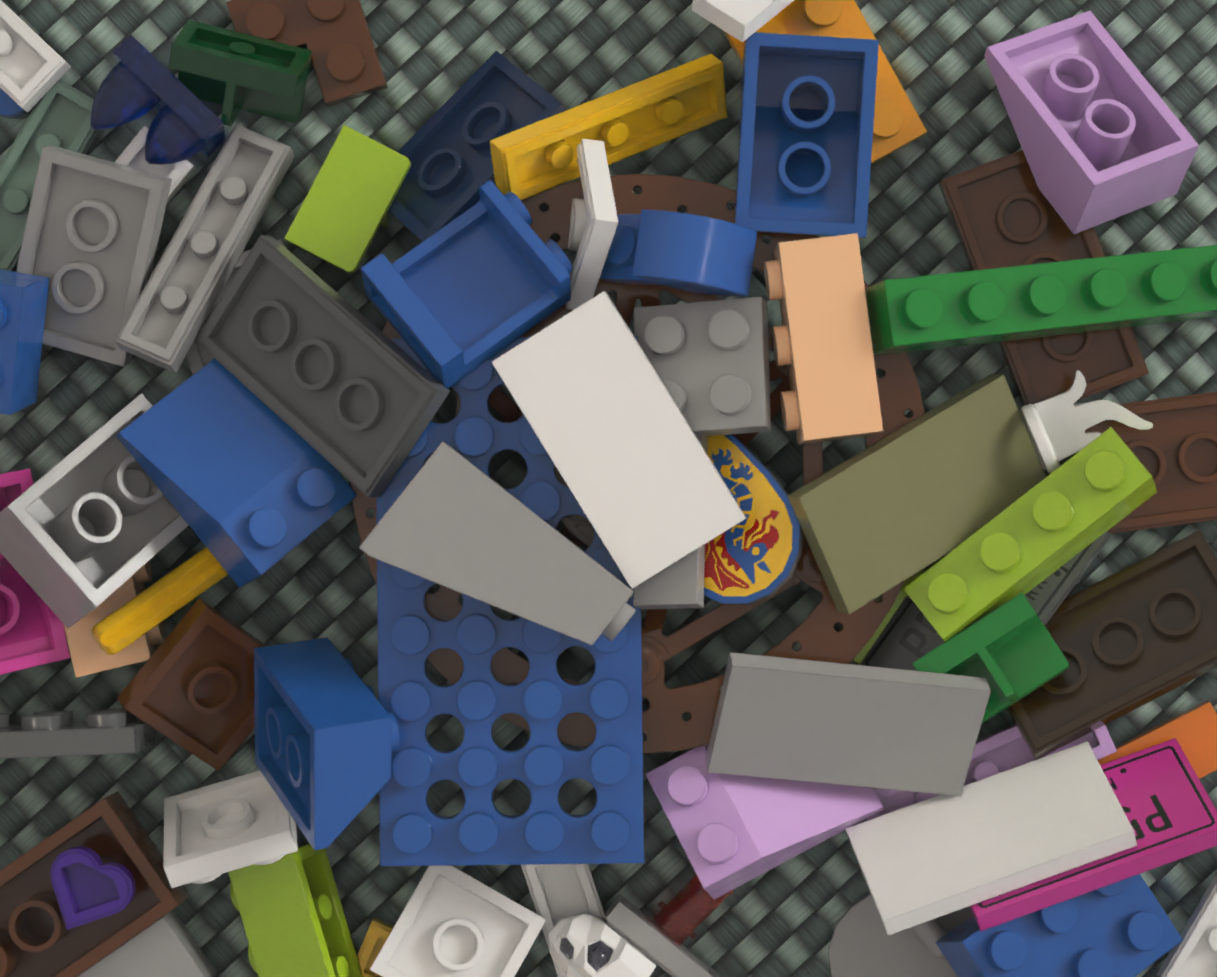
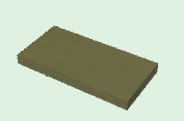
M990 374L788 495V498L837 611L851 614L954 550L1046 477L1005 376L1003 374Z

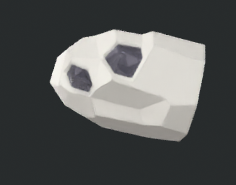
M585 913L564 917L558 920L548 934L551 956L559 968L566 973L567 977H650L656 968L655 962L608 926L604 917Z

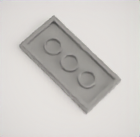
M730 652L706 754L708 773L961 796L991 690L987 678Z

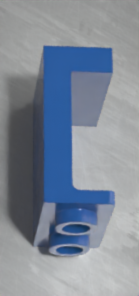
M490 179L479 186L480 199L477 204L391 264L385 255L381 253L361 267L366 295L432 376L447 389L571 300L570 273L573 271V268L564 251L552 239L544 243L529 226L532 224V218L522 201L511 191L503 195Z

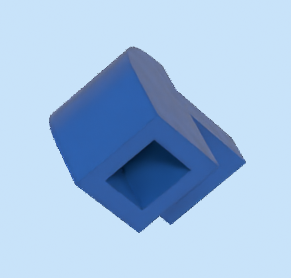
M641 209V214H617L618 225L599 279L611 283L666 285L700 295L749 296L757 231L715 218L671 211Z

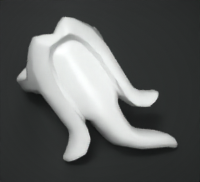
M1080 370L1076 371L1074 382L1067 391L1038 403L1023 406L1019 411L1043 470H1047L1049 475L1061 466L1060 460L1081 451L1102 434L1099 431L1085 433L1086 429L1105 420H1116L1140 430L1153 428V423L1140 418L1123 406L1109 400H1095L1074 405L1083 395L1087 386L1085 377Z

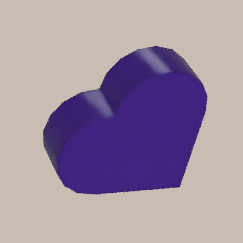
M83 846L71 847L59 854L51 866V883L67 930L116 914L126 908L134 898L136 884L131 871L122 864L115 862L103 863L99 855L90 848Z

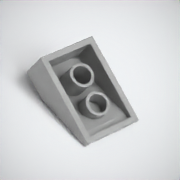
M142 393L0 512V553L67 628L97 608L188 526L182 516L116 437L119 432L153 407Z

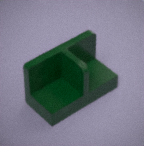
M188 20L171 45L168 68L179 70L176 90L179 94L223 105L221 124L232 126L241 110L295 123L302 114L312 51Z

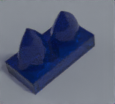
M132 35L113 51L116 66L111 69L102 81L94 98L90 126L93 129L122 126L140 118L156 107L159 112L151 122L146 135L145 160L148 164L157 165L180 162L190 158L200 150L209 157L226 140L223 121Z

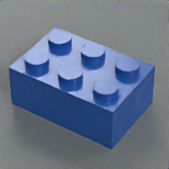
M1138 874L980 931L972 915L935 943L958 977H1135L1182 942L1183 939L1142 876Z

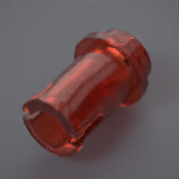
M696 874L667 905L663 901L658 904L662 910L653 919L679 945L688 937L694 941L698 937L694 931L735 891L731 890L713 899L703 888Z

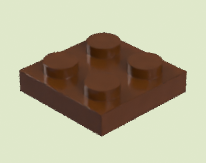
M199 598L117 699L124 709L219 771L255 728L254 648L267 645Z

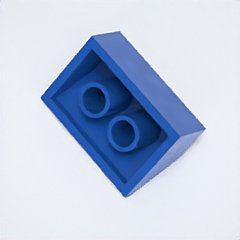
M328 637L254 648L255 764L313 849L328 848L391 779V752L398 750L400 742L396 718L392 712H387L376 699L372 687L364 684L354 671L351 661L348 658L344 659Z

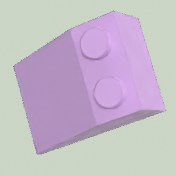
M1091 11L987 47L984 57L1036 184L1073 234L1177 194L1199 144Z
M708 745L695 747L645 774L703 888L713 899L728 893L843 832L846 828L854 826L884 810L874 789L869 787L708 773L706 765Z

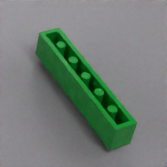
M1217 245L883 280L865 289L873 355L1217 317Z

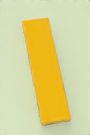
M708 54L490 140L496 187L503 195L511 191L520 200H524L580 177L576 148L582 139L604 141L608 165H611L727 118L723 62L714 55Z

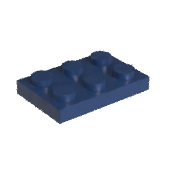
M495 51L398 151V153L406 156L411 161V167L388 211L423 242L477 204L480 199L479 186L489 179L495 184L490 140L567 109L499 52Z

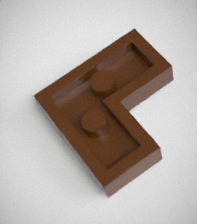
M231 0L226 2L236 32L303 49L308 48V50L312 51L311 60L328 107L388 88L360 0Z

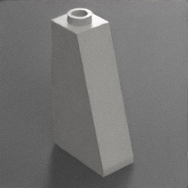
M445 442L439 445L359 547L370 557L590 645H593L601 634L612 642L636 611L626 603L634 593L630 587Z

